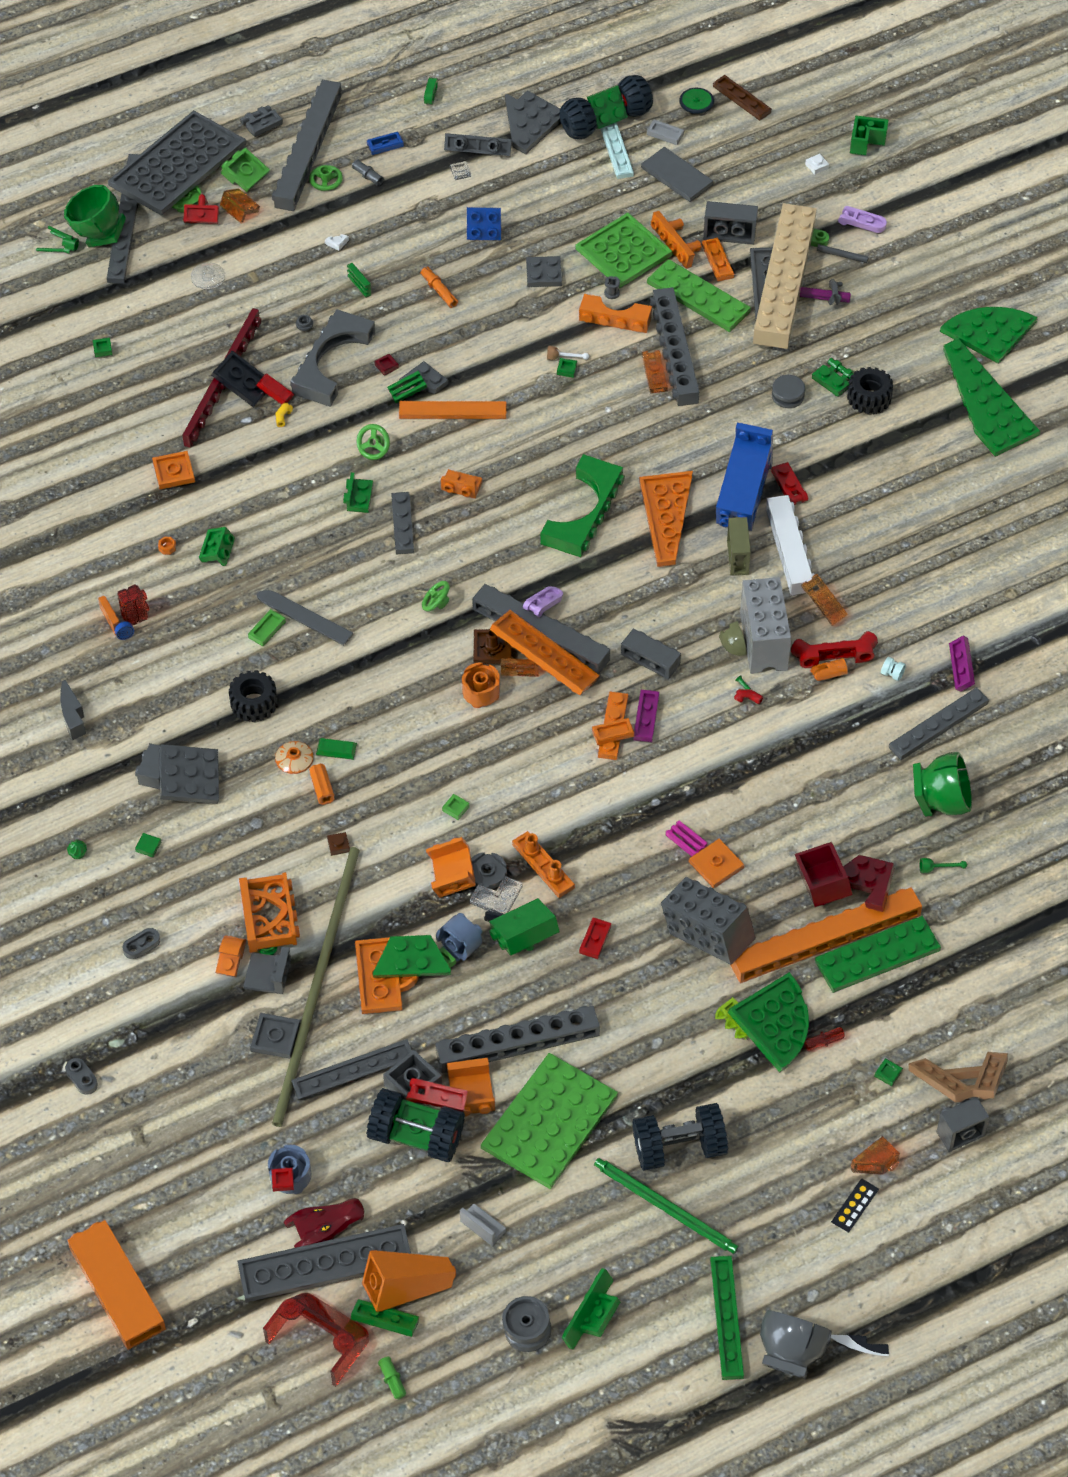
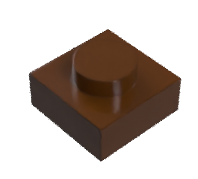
M346 832L327 836L331 856L349 853L350 847Z

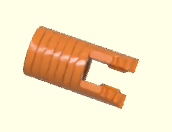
M844 658L815 665L810 670L817 681L848 674Z

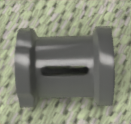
M609 276L605 279L606 289L604 295L606 298L616 299L619 297V278Z

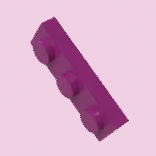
M964 635L949 643L955 689L959 692L975 684L969 639Z
M641 689L633 740L653 741L660 691Z

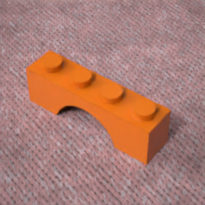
M584 294L579 308V321L647 333L652 318V306L635 303L626 310H612L604 305L600 296Z

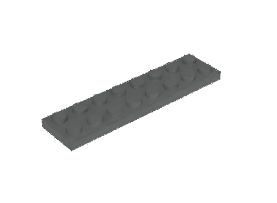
M401 1224L237 1260L245 1302L363 1277L371 1250L411 1254L405 1226Z

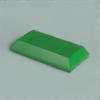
M319 738L316 755L354 760L357 743Z

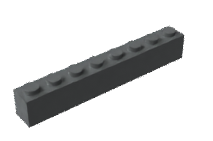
M484 584L472 598L473 610L493 621H497L509 610L513 611L597 674H600L610 661V649L606 645L592 640L589 636L580 634L575 629L561 624L558 620L552 619L544 613L541 617L534 615V612L531 610L523 609L524 603L498 591L495 587Z

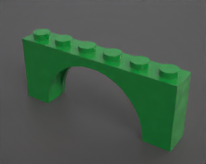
M584 454L576 466V479L585 482L594 490L598 497L596 507L588 515L575 521L556 522L547 520L540 533L541 545L580 558L584 551H588L590 540L597 533V526L602 524L605 511H609L611 500L616 498L619 485L622 486L625 479L623 467Z

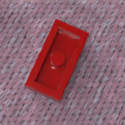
M593 917L580 946L579 954L598 959L612 923Z

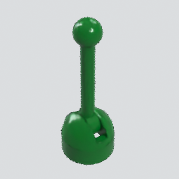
M920 858L919 862L921 874L930 873L935 867H961L965 869L968 866L966 861H961L960 863H934L930 858Z

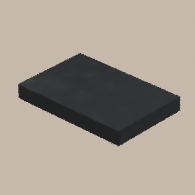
M231 351L211 374V376L253 408L266 394L256 386L264 374L234 351Z

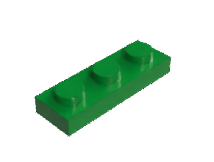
M358 1299L351 1313V1320L412 1337L419 1323V1316L391 1308L376 1312L372 1303Z

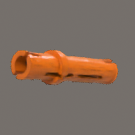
M424 267L420 274L428 281L430 288H433L450 308L455 307L458 304L455 296L441 282V278L432 272L430 267Z

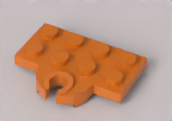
M390 937L355 941L362 1014L402 1010L401 992L410 990L418 981L419 976L373 978V971Z

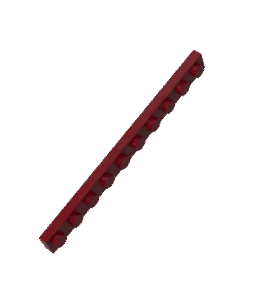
M252 308L226 357L231 351H234L240 357L243 352H246L248 343L253 339L256 328H259L261 325L258 309ZM213 378L182 434L185 447L191 448L193 443L197 441L200 430L205 427L207 417L212 414L213 406L215 403H218L222 390L226 388L215 378Z

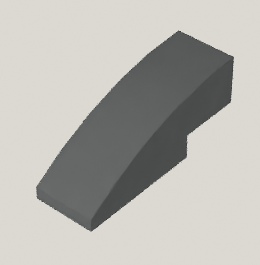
M64 680L60 690L61 708L67 731L71 739L74 740L86 734L82 721L84 712L79 700L67 681Z

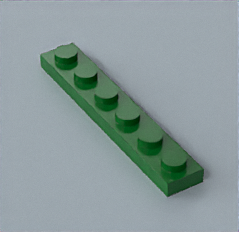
M732 1256L710 1257L722 1380L744 1379Z

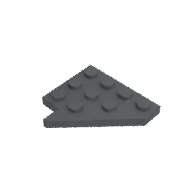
M528 90L518 100L505 94L512 147L526 155L561 123L560 108Z

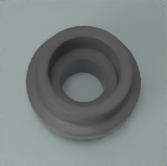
M300 315L296 320V327L301 331H308L313 327V320L308 315Z

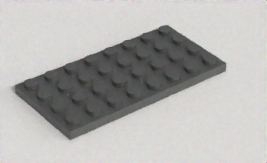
M193 110L110 178L108 186L159 215H163L246 145V139Z

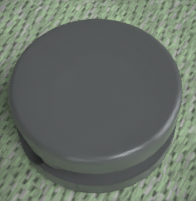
M782 375L774 381L772 399L778 406L795 408L804 401L805 384L799 377Z

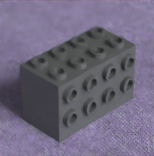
M685 877L661 902L667 928L671 935L730 965L756 939L748 907L744 903L732 900L728 895H722L713 888L702 885L697 880Z

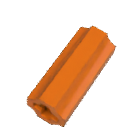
M321 763L313 765L309 770L319 804L325 805L335 800L325 765Z

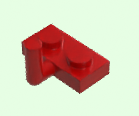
M200 194L198 205L184 204L183 221L184 223L218 224L219 206L207 205L208 201L205 195Z

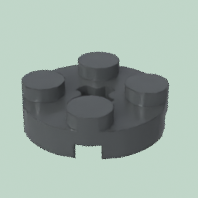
M483 852L471 858L476 887L481 888L483 891H490L500 886L506 879V862L500 855L496 853L485 854ZM483 869H491V873H484Z

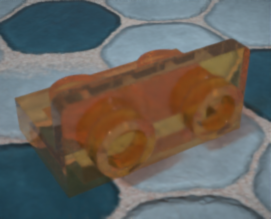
M239 188L223 192L220 206L238 222H244L246 214L259 212L260 206Z

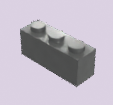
M633 628L621 643L622 656L668 680L680 666L681 653L674 648L664 645L661 641L647 636L642 631H637Z

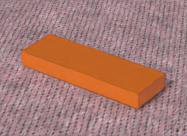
M719 238L702 241L703 250L717 282L734 278V272Z

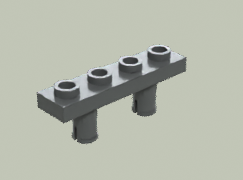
M445 133L444 150L511 156L512 139Z

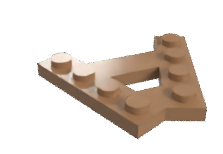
M987 1052L983 1065L943 1070L926 1058L908 1063L911 1073L954 1102H963L971 1097H979L986 1100L994 1099L1008 1062V1053ZM977 1078L975 1085H966L960 1081Z

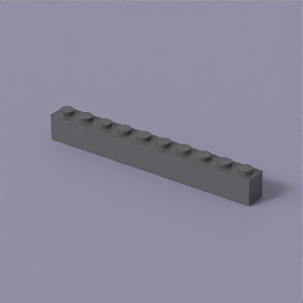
M322 79L320 85L316 87V95L312 97L311 107L307 109L306 119L302 121L301 131L297 133V141L292 145V153L288 155L287 165L282 169V177L277 181V189L272 193L275 208L295 211L342 96L340 82Z

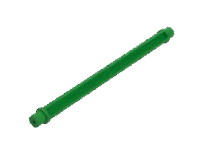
M601 1158L596 1159L594 1166L599 1168L600 1172L621 1183L624 1187L665 1211V1213L701 1236L706 1237L723 1250H728L732 1254H735L739 1246L734 1244L728 1237L712 1229L709 1225L608 1161H604Z

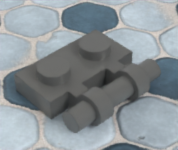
M267 105L259 107L253 113L245 114L244 117L240 118V122L242 125L246 123L248 131L254 137H257L282 125L283 119L274 109L271 110V107Z

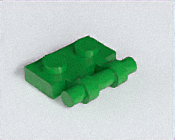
M830 358L827 363L831 367L822 365L812 373V379L839 397L848 390V381L850 376L854 374V371L850 368H845L839 360ZM839 371V372L842 373L843 375L840 376V375H838L836 372Z

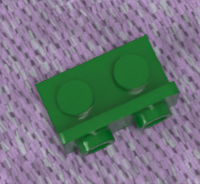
M351 472L350 479L346 480V490L348 492L344 493L343 503L347 505V511L369 513L373 480L355 479V473Z
M227 527L208 529L199 555L202 563L218 560L222 566L227 565L235 541V537Z

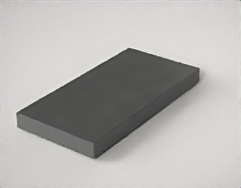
M666 147L660 149L641 164L643 170L689 202L713 185L712 179Z

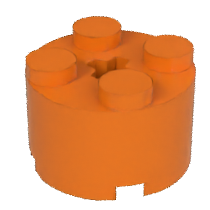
M478 662L469 665L464 670L462 694L464 699L472 704L474 708L488 706L499 699V672L490 664L487 666Z

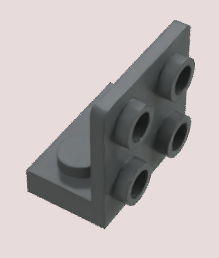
M281 947L280 954L276 956L252 953L246 973L244 989L283 994L291 963L290 948Z

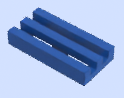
M398 131L367 140V146H369L372 155L404 147Z

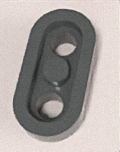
M147 928L127 939L122 946L124 955L129 959H136L156 948L160 944L159 932L154 928Z
M79 1058L69 1060L65 1066L66 1074L78 1091L85 1095L95 1092L98 1086L97 1079L86 1063Z

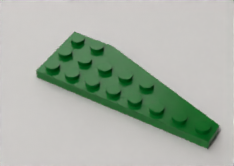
M959 338L944 344L943 351L953 371L952 375L956 379L957 388L964 407L967 408L974 433L995 457L1039 436L1040 430Z

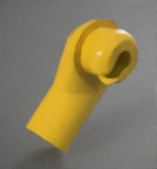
M283 403L275 413L277 427L285 426L284 416L286 413L291 414L293 411L292 405Z

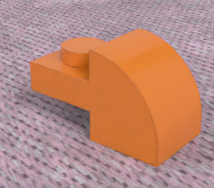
M228 935L224 936L218 951L220 955L215 973L231 977L237 976L240 959L243 958L246 939Z

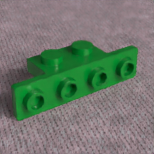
M601 1268L595 1277L593 1284L585 1294L568 1327L564 1330L562 1339L569 1349L574 1350L583 1333L601 1337L621 1303L618 1297L606 1294L613 1279L604 1268Z

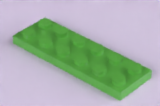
M670 259L664 262L647 278V284L656 289L673 287L677 302L728 332L734 329L751 312V307Z

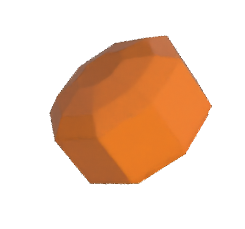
M172 537L161 538L158 542L159 551L163 555H171L176 551V541Z

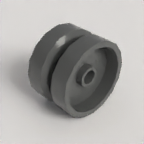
M531 1296L518 1297L508 1303L502 1316L504 1332L508 1343L513 1348L522 1352L536 1351L546 1345L551 1336L552 1327L545 1304Z

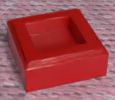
M293 1168L271 1169L273 1192L294 1190Z

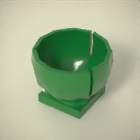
M92 185L82 189L70 199L65 207L66 209H64V218L67 224L79 236L87 238L85 243L88 248L118 242L126 217L123 213L119 214V203L116 196L106 186Z
M949 752L938 756L927 768H923L921 763L913 764L914 795L925 817L933 815L932 809L946 815H962L971 811L972 793L967 769H964L966 764L959 752Z

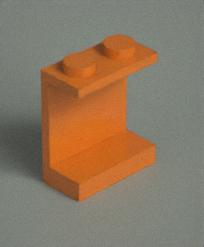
M462 837L454 838L451 841L436 844L426 849V853L433 861L436 880L431 882L432 889L439 898L476 886L470 848Z
M488 1058L447 1063L450 1087L468 1091L463 1111L465 1117L470 1114H487L495 1111V1099L492 1093Z

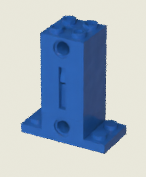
M737 422L735 441L716 505V524L728 527V518L747 517L748 530L752 531L767 474L773 464V430Z

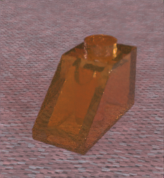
M882 1136L852 1160L850 1170L853 1173L883 1175L888 1170L891 1172L898 1166L900 1153Z

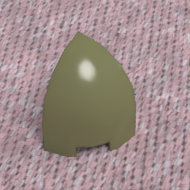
M738 621L729 624V629L725 632H720L719 638L726 651L733 655L744 656L746 655L744 636Z

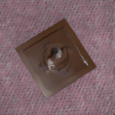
M474 629L473 663L511 664V645L498 637L490 629Z

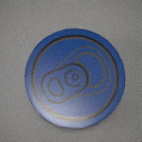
M121 622L114 630L117 638L120 640L129 639L134 634V628L130 622Z

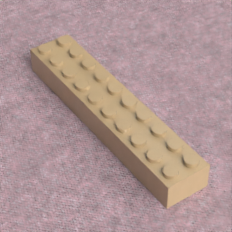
M785 203L782 205L755 323L753 344L788 349L814 231L817 208Z

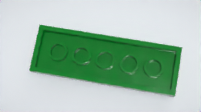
M920 916L815 957V963L832 993H835L937 953L941 950V946L924 917Z

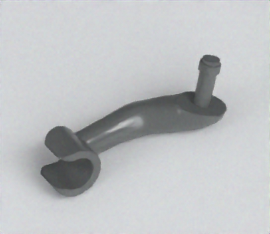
M835 279L829 281V287L832 289V295L828 300L829 305H833L834 302L838 305L841 301V296L838 294V286H842L843 283L836 282Z

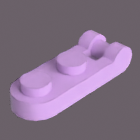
M850 206L844 207L843 214L838 219V222L842 225L849 224L876 233L883 232L887 224L886 219L882 216Z
M546 587L528 598L523 605V609L531 610L534 612V615L541 617L543 612L562 600L563 592L556 587Z

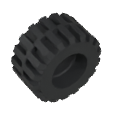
M867 367V369L860 368V371L856 370L850 376L847 400H849L848 403L852 405L854 410L858 409L860 413L865 412L867 415L873 413L874 415L877 412H883L884 409L889 407L892 400L893 380L890 379L889 374H885L886 371H880L876 367L875 369Z
M251 670L246 671L247 673L245 674L242 672L229 685V699L234 715L237 714L239 719L244 718V721L247 722L248 720H252V722H256V720L262 721L264 717H270V713H274L275 707L278 705L276 685L272 681V677L270 675L266 676L265 672L259 673L258 670L251 672ZM250 694H260V695H261V696H259V697H257V698H253V699L246 698V696H248V695H250Z

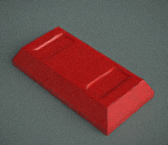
M267 373L256 384L259 389L281 405L288 403L294 396L290 390Z

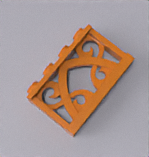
M286 872L282 873V875L248 880L247 877L239 878L249 953L257 952V949L293 944V946L297 945L296 938L300 937L299 926H294V922H298L296 910H292V906H295L294 894L290 895L289 891H293L292 881L287 879ZM271 887H282V892L280 893L275 892L276 888L272 889L271 893H268ZM285 896H286V902H287V904H286L283 900H281V899H283ZM260 899L262 900L259 905L253 904L255 901L260 902ZM266 901L281 910L270 923L261 915H252V913L263 909ZM287 915H289V921L285 920ZM263 922L266 926H263V924L257 926L256 923ZM287 927L289 929L287 934L277 935L274 933L275 929L279 933H283V931L281 930V928Z

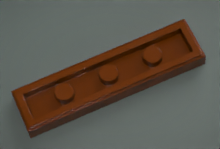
M726 75L713 82V87L759 121L771 113L772 108Z

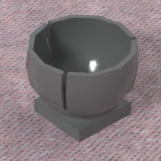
M766 1310L760 1331V1336L767 1355H764L762 1364L766 1367L806 1379L808 1374L807 1367L824 1356L830 1344L832 1331L818 1324L813 1326L812 1322Z

